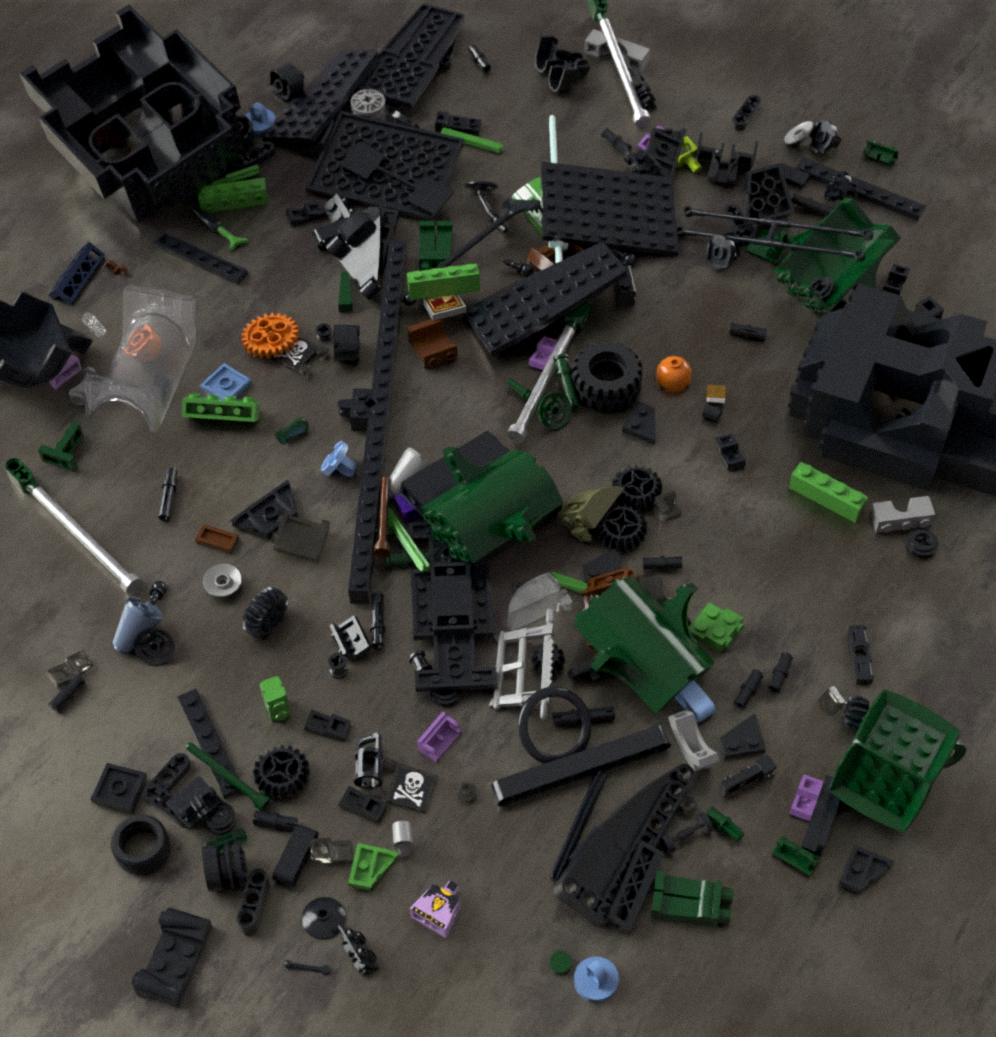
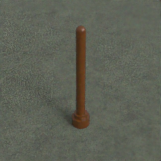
M383 476L381 483L379 540L374 547V554L379 557H386L390 554V545L387 541L388 476Z

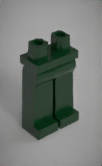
M419 221L420 271L436 268L451 256L453 221H437L436 250L435 221Z
M657 870L651 919L710 924L712 927H717L718 923H730L732 909L720 907V902L732 904L734 889L722 887V881L714 883L711 881L692 880L665 875L664 871Z

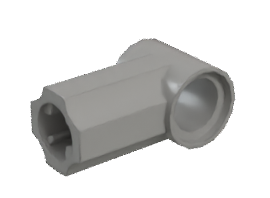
M397 821L392 825L393 846L401 857H409V854L414 851L412 824L409 821Z

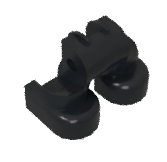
M554 35L541 36L535 53V66L539 72H549L548 83L553 92H564L570 85H574L588 74L590 66L587 60L583 59V55L579 51L559 49L557 47L559 40Z
M700 133L697 160L701 165L710 167L708 181L714 182V184L716 182L723 183L726 186L728 184L735 185L737 172H748L753 168L757 156L758 141L755 143L754 154L737 153L733 144L731 158L727 162L721 161L724 143H722L719 150L703 147V133Z

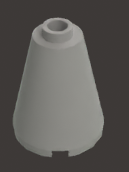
M410 447L404 451L389 477L390 499L400 494L402 481L431 465L427 460L421 459V454Z

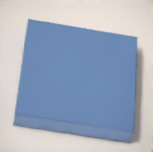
M223 363L200 385V389L209 395H218V398L225 399V396L238 397L252 382L248 377Z

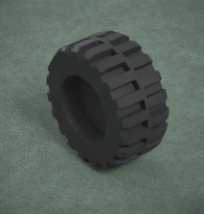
M607 341V343L597 342L596 345L591 344L587 346V349L584 348L579 352L573 364V384L577 397L583 403H587V406L591 408L596 407L600 411L602 409L613 411L615 408L619 410L624 405L628 406L632 403V400L634 401L638 397V393L641 390L643 371L641 360L638 359V355L635 352H632V349L627 346L623 347L621 343L613 344L612 341ZM602 371H611L619 374L621 378L614 381H602L593 375Z

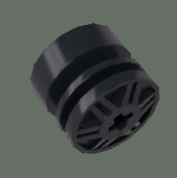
M240 840L233 842L234 851H231L229 842H225L224 853H220L217 844L202 847L203 868L209 892L223 890L224 879L229 880L232 888L236 887L235 877H238L240 886L246 885L248 868L245 851L241 847Z

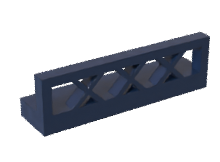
M87 242L78 251L48 296L52 299L59 296L68 304H71L105 254L91 242ZM90 251L99 256L97 260L90 259ZM81 264H87L89 271L82 272ZM79 276L80 284H74L72 277ZM64 288H71V297L62 292Z

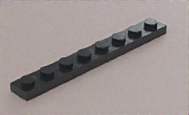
M804 157L796 167L798 170L809 173L811 179L829 185L831 180L835 182L838 178L836 175L840 173V171ZM851 176L849 185L857 190L859 198L919 221L926 209L924 204Z

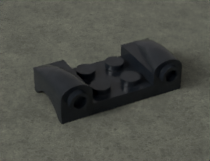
M168 907L166 911H162L160 914L159 924H161L162 933L146 969L142 968L134 974L132 985L137 996L158 999L179 1009L213 926L209 919Z

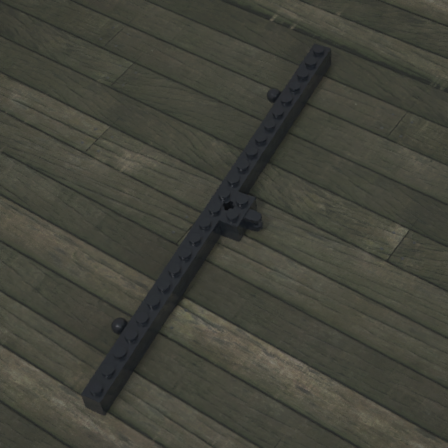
M389 241L372 389L353 388L352 399H342L337 403L339 415L350 418L352 431H367L348 587L350 603L370 604L375 558L374 547L377 535H379L378 521L381 503V483L384 476L402 302L407 306H413L417 302V300H410L409 292L403 295L407 264L406 241ZM387 524L388 539L393 534V529L389 524Z

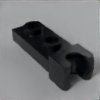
M443 111L437 112V120H435L436 132H441L443 128H448L479 136L481 119L449 115V112Z
M765 755L757 759L754 766H747L735 776L729 775L724 778L720 787V793L723 798L759 780L763 783L774 777L773 771L777 768L774 761L769 755Z

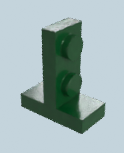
M73 421L71 426L66 429L62 439L57 442L55 449L41 444L38 449L41 460L75 472L78 466L75 457L71 453L83 437L81 425Z

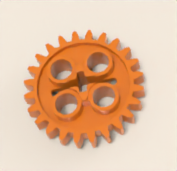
M273 312L270 316H267L265 313L263 318L257 316L258 320L252 319V324H246L247 328H243L244 333L241 334L245 351L248 350L249 355L253 353L254 357L259 355L260 359L264 356H267V359H269L271 355L276 358L277 354L283 356V351L290 352L289 347L294 348V343H298L297 338L300 337L296 321H293L292 317L288 318L287 314L281 317L280 313L274 316Z

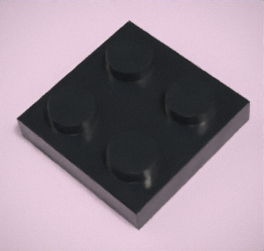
M107 763L90 800L97 805L132 813L147 775L145 772Z

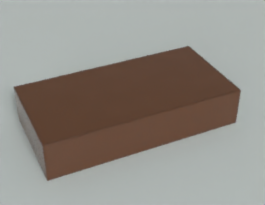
M203 524L195 540L197 544L232 554L239 536L238 534Z

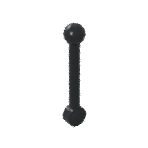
M290 960L284 962L286 969L293 967L319 971L323 975L330 973V968L327 965L317 967L292 963Z

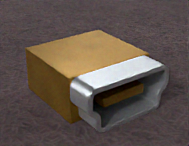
M707 385L706 404L716 408H723L725 406L726 386Z

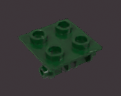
M761 229L755 238L766 239L769 231ZM781 231L779 235L775 234L773 240L788 243L789 234L787 231ZM751 243L746 251L777 264L788 248L753 245Z

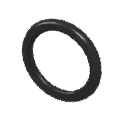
M552 686L540 689L533 693L521 708L518 718L519 738L527 753L538 762L545 764L584 751L591 736L592 725L587 706L577 694L564 687ZM548 697H561L568 700L576 707L581 717L582 730L578 742L570 751L561 755H549L541 752L532 743L528 734V718L532 709L537 703Z

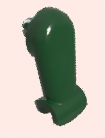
M298 417L284 429L280 428L275 433V437L280 444L285 445L288 443V440L304 434L309 428V423L305 418Z

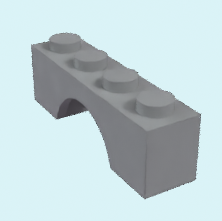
M595 29L592 30L585 39V53L598 58L605 54H611L603 32ZM615 37L622 56L627 62V68L632 70L634 68L635 71L641 73L649 62L650 49Z

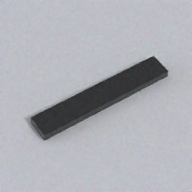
M165 232L154 242L156 248L236 285H239L248 275L246 269Z

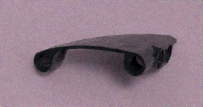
M369 207L365 211L358 210L353 213L339 227V234L335 235L325 245L346 268L359 285L360 292L369 301L382 289L378 283L381 248V208Z

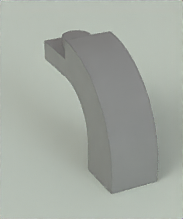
M685 710L668 716L676 742L685 760L694 771L712 767L715 762L720 761L718 753L711 750L702 739L694 713Z

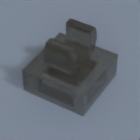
M835 686L829 687L818 699L829 716L835 715L847 703Z

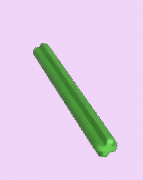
M388 507L387 524L392 527L394 534L420 572H428L430 564L392 509Z

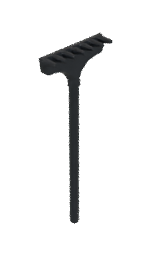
M507 199L501 205L504 210H507L501 217L439 264L436 269L450 266L513 216L525 211L533 213V210L536 213L539 211L542 213L543 209L540 200Z

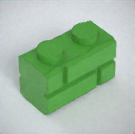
M279 676L262 681L260 688L271 721L275 722L286 719L291 712L287 694Z

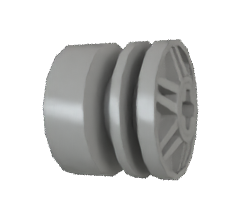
M368 89L353 95L351 99L353 114L386 121L385 99L380 92Z

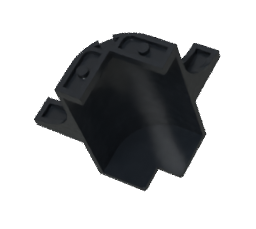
M23 291L19 293L13 305L0 300V380L19 387H36V384L47 383L61 372L72 354L71 351L85 355L93 342L92 337L60 324L53 304Z

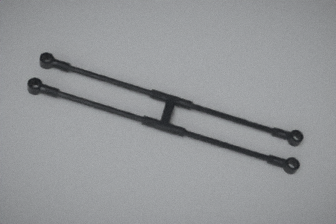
M690 205L683 208V213L687 218L692 216H711L757 222L771 226L766 239L726 235L733 241L842 255V257L855 258L858 262L866 259L863 249L840 251L788 244L773 239L778 227H795L849 234L850 236L862 237L865 241H870L874 237L870 228L864 230H845L792 223L786 220L760 219L706 212L705 210L693 209ZM678 225L675 228L678 237L688 235L713 238L716 235H721L686 229L683 225Z

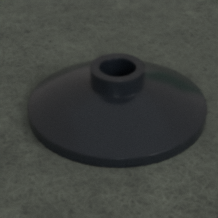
M320 897L312 900L302 913V925L305 931L316 939H329L336 936L340 932L338 926H344L346 921L343 906L340 902L330 897ZM320 913H327L325 917H319Z

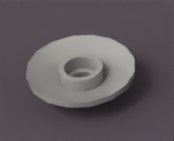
M807 121L794 127L785 136V143L804 142L814 127L813 123Z
M218 564L206 571L202 583L205 591L210 595L226 597L239 589L242 576L235 566Z

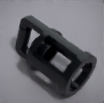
M373 733L357 740L356 752L354 753L356 760L354 784L363 789H374L383 784L382 760L384 755L382 752V736L378 733ZM375 742V748H363L364 745ZM365 764H372V771H365ZM363 778H372V782H363Z

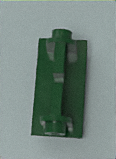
M867 140V148L863 150L865 157L876 160L878 155H881L879 161L889 165L895 164L896 159H898L899 150H896V148L881 145L877 141Z
M784 836L779 838L777 846L772 854L808 876L812 874L821 860Z

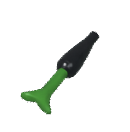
M195 204L190 207L211 231L219 232L230 241V251L234 250L237 245H243L248 242L246 238L233 236L223 227V223L210 213L200 209Z

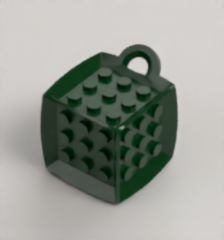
M884 689L870 706L854 741L838 764L831 780L829 791L863 815L890 828L905 832L920 813L933 783L942 770L953 766L965 756L966 747L958 739L960 730L927 707Z

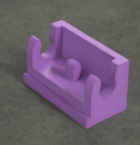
M442 712L418 739V751L434 762H437L461 734V730L458 728L459 723L446 715L445 712Z

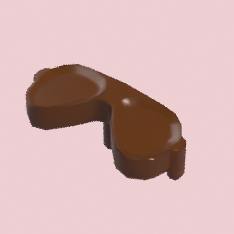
M108 260L105 268L114 270L113 274L120 272L126 275L128 272L123 264L118 266L112 260Z

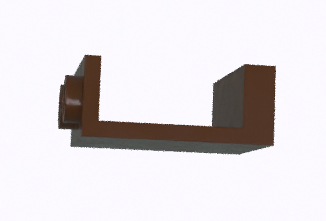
M442 318L434 321L429 319L407 327L408 339L424 368L458 357L457 344H451L443 330Z

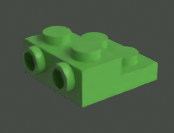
M709 602L690 625L689 629L693 638L721 654L725 648L728 649L731 646L735 634L739 635L743 630V617L728 608L723 611Z

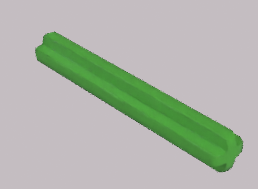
M443 128L441 134L463 138L464 144L496 153H501L503 145L498 142L448 128Z

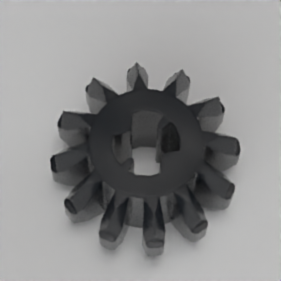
M540 644L539 649H534L531 663L533 664L534 671L538 670V674L541 676L543 645ZM557 644L553 646L552 654L554 656L551 659L554 661L551 665L553 667L551 673L555 676L558 674V671L563 670L565 663L564 652L562 649H558Z
M853 695L848 698L842 718L844 727L854 731L859 729L869 710V700Z

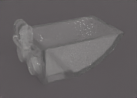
M550 572L526 582L513 595L508 609V632L522 629L545 618L548 609H553L554 613L560 611V605H562L564 610H571L572 600L567 594V590L560 589L557 578H553Z

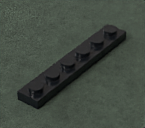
M197 689L177 696L201 750L238 778ZM211 769L224 799L241 792Z

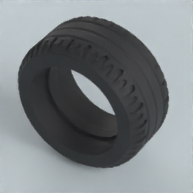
M137 815L127 818V820H124L116 827L111 838V850L117 864L123 870L132 874H147L158 869L166 861L170 851V839L164 825L158 819L149 815ZM149 832L158 837L154 849L144 856L131 857L123 853L126 842L138 833Z

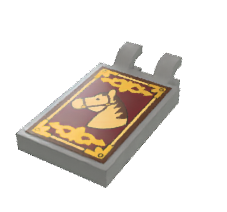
M459 294L420 299L433 321L466 313V306Z

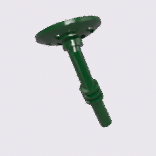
M510 378L507 384L520 393L523 399L525 398L528 401L532 391L525 389ZM559 392L549 393L538 404L540 421L547 428L558 429L568 422L571 415V404L564 394ZM551 398V401L546 404L545 401ZM557 398H560L563 401L565 407L562 406L561 402L558 401ZM561 413H563V418L558 423H556L555 419L558 418Z

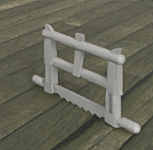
M553 609L546 611V625L531 629L527 627L510 632L500 631L498 635H494L495 640L498 642L496 666H494L496 667L497 689H494V698L490 701L489 707L499 710L501 707L523 706L526 700L536 692H524L527 641L544 638L541 689L550 687L552 684L550 679L553 676L551 674L553 667L551 665L554 661L551 659L554 656L552 654L554 647L552 646L555 643L552 637L555 636L556 630ZM519 642L518 662L504 665L506 643ZM517 670L516 694L502 696L503 674ZM551 697L537 703L541 704L540 718L542 720L548 718V703H551Z

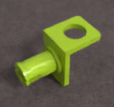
M686 136L682 144L686 153L679 156L676 166L679 168L687 164L693 173L696 174L701 171L702 165L695 159L697 147Z

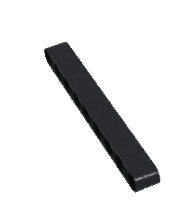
M658 725L498 779L490 787L498 806L503 807L592 777L598 770L606 772L662 753L671 747V742L663 726Z

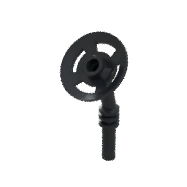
M489 181L467 182L465 188L476 192L488 219L491 222L496 221L499 215L490 207L485 196L487 192L498 189L499 185ZM504 223L499 226L503 233L508 232L509 228Z
M148 628L137 635L134 642V650L137 657L144 663L161 665L173 656L175 643L171 635L159 628ZM148 634L149 637L145 643H140L141 638ZM165 646L169 647L168 653L161 657L160 653L164 650ZM142 650H144L147 654L154 656V658L146 656L142 652Z

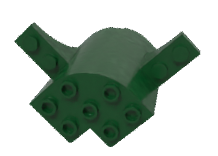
M845 198L826 218L815 226L845 230H864L870 228L874 235L872 240L865 241L862 237L850 236L849 234L809 229L802 234L791 236L787 242L788 244L840 251L863 249L866 254L864 261L858 262L855 258L842 257V255L790 248L792 251L790 255L773 271L776 275V280L787 288V293L791 297L798 298L810 311L816 310L829 313L851 289L856 290L858 283L876 288V274L881 260L901 239L891 225L873 224L853 198ZM821 276L830 277L835 284L833 287L834 292L829 293L830 297L826 296L824 300L809 285L814 279Z
M446 447L442 450L444 460L450 466L453 472L452 477L458 484L424 505L422 509L425 520L432 528V535L438 541L447 542L450 548V555L457 560L475 563L509 539L525 542L535 540L536 536L532 527L541 518L564 502L543 465L539 467L535 463L536 458L527 452L510 450L487 465L477 466L466 460L457 447Z
M624 576L620 580L618 578L609 585L610 588L600 596L595 595L589 601L590 606L586 610L582 609L575 616L577 619L572 624L598 651L594 656L595 661L590 666L596 672L604 671L622 680L656 714L662 711L689 683L701 678L715 664L710 656L694 640L688 626V606L698 588L694 583L682 584L676 590L677 595L673 599L671 597L667 599L661 606L634 576Z

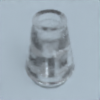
M87 312L82 316V325L97 337H102L106 333L97 314Z

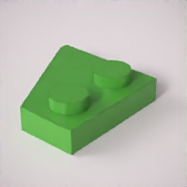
M358 843L348 886L369 891L397 859L398 852Z

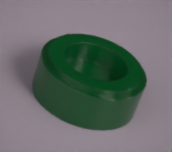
M557 951L550 957V969L553 973L565 975L571 970L572 959L568 953Z

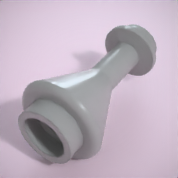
M93 367L84 368L82 371L84 375L82 382L69 391L71 401L77 405H84L85 402L90 401L89 383L91 379L97 376L96 370Z

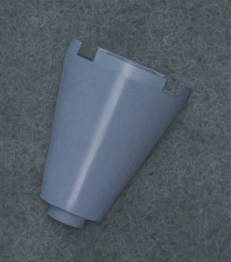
M130 596L125 603L113 639L114 649L122 654L125 652L130 653L134 649L135 639L141 631L155 628L163 619V614L149 602L145 605L140 602L141 598ZM148 634L144 635V636L141 638L140 642H141Z

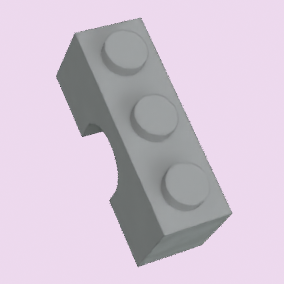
M929 496L910 498L907 512L896 510L892 501L873 503L870 516L876 533H888L894 530H908L910 528L931 526L935 512Z

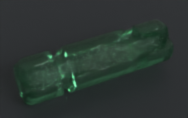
M244 828L235 830V833L230 832L216 838V841L206 842L205 846L217 844L218 848L222 850L224 849L225 842H229L230 846H232L236 840H240V842L246 840L247 835Z

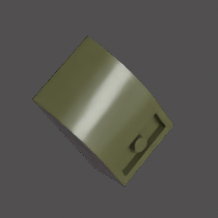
M610 486L579 492L567 501L557 515L562 520L563 525L572 531V536H576L580 542L591 541L592 536L587 530L597 526L624 488Z

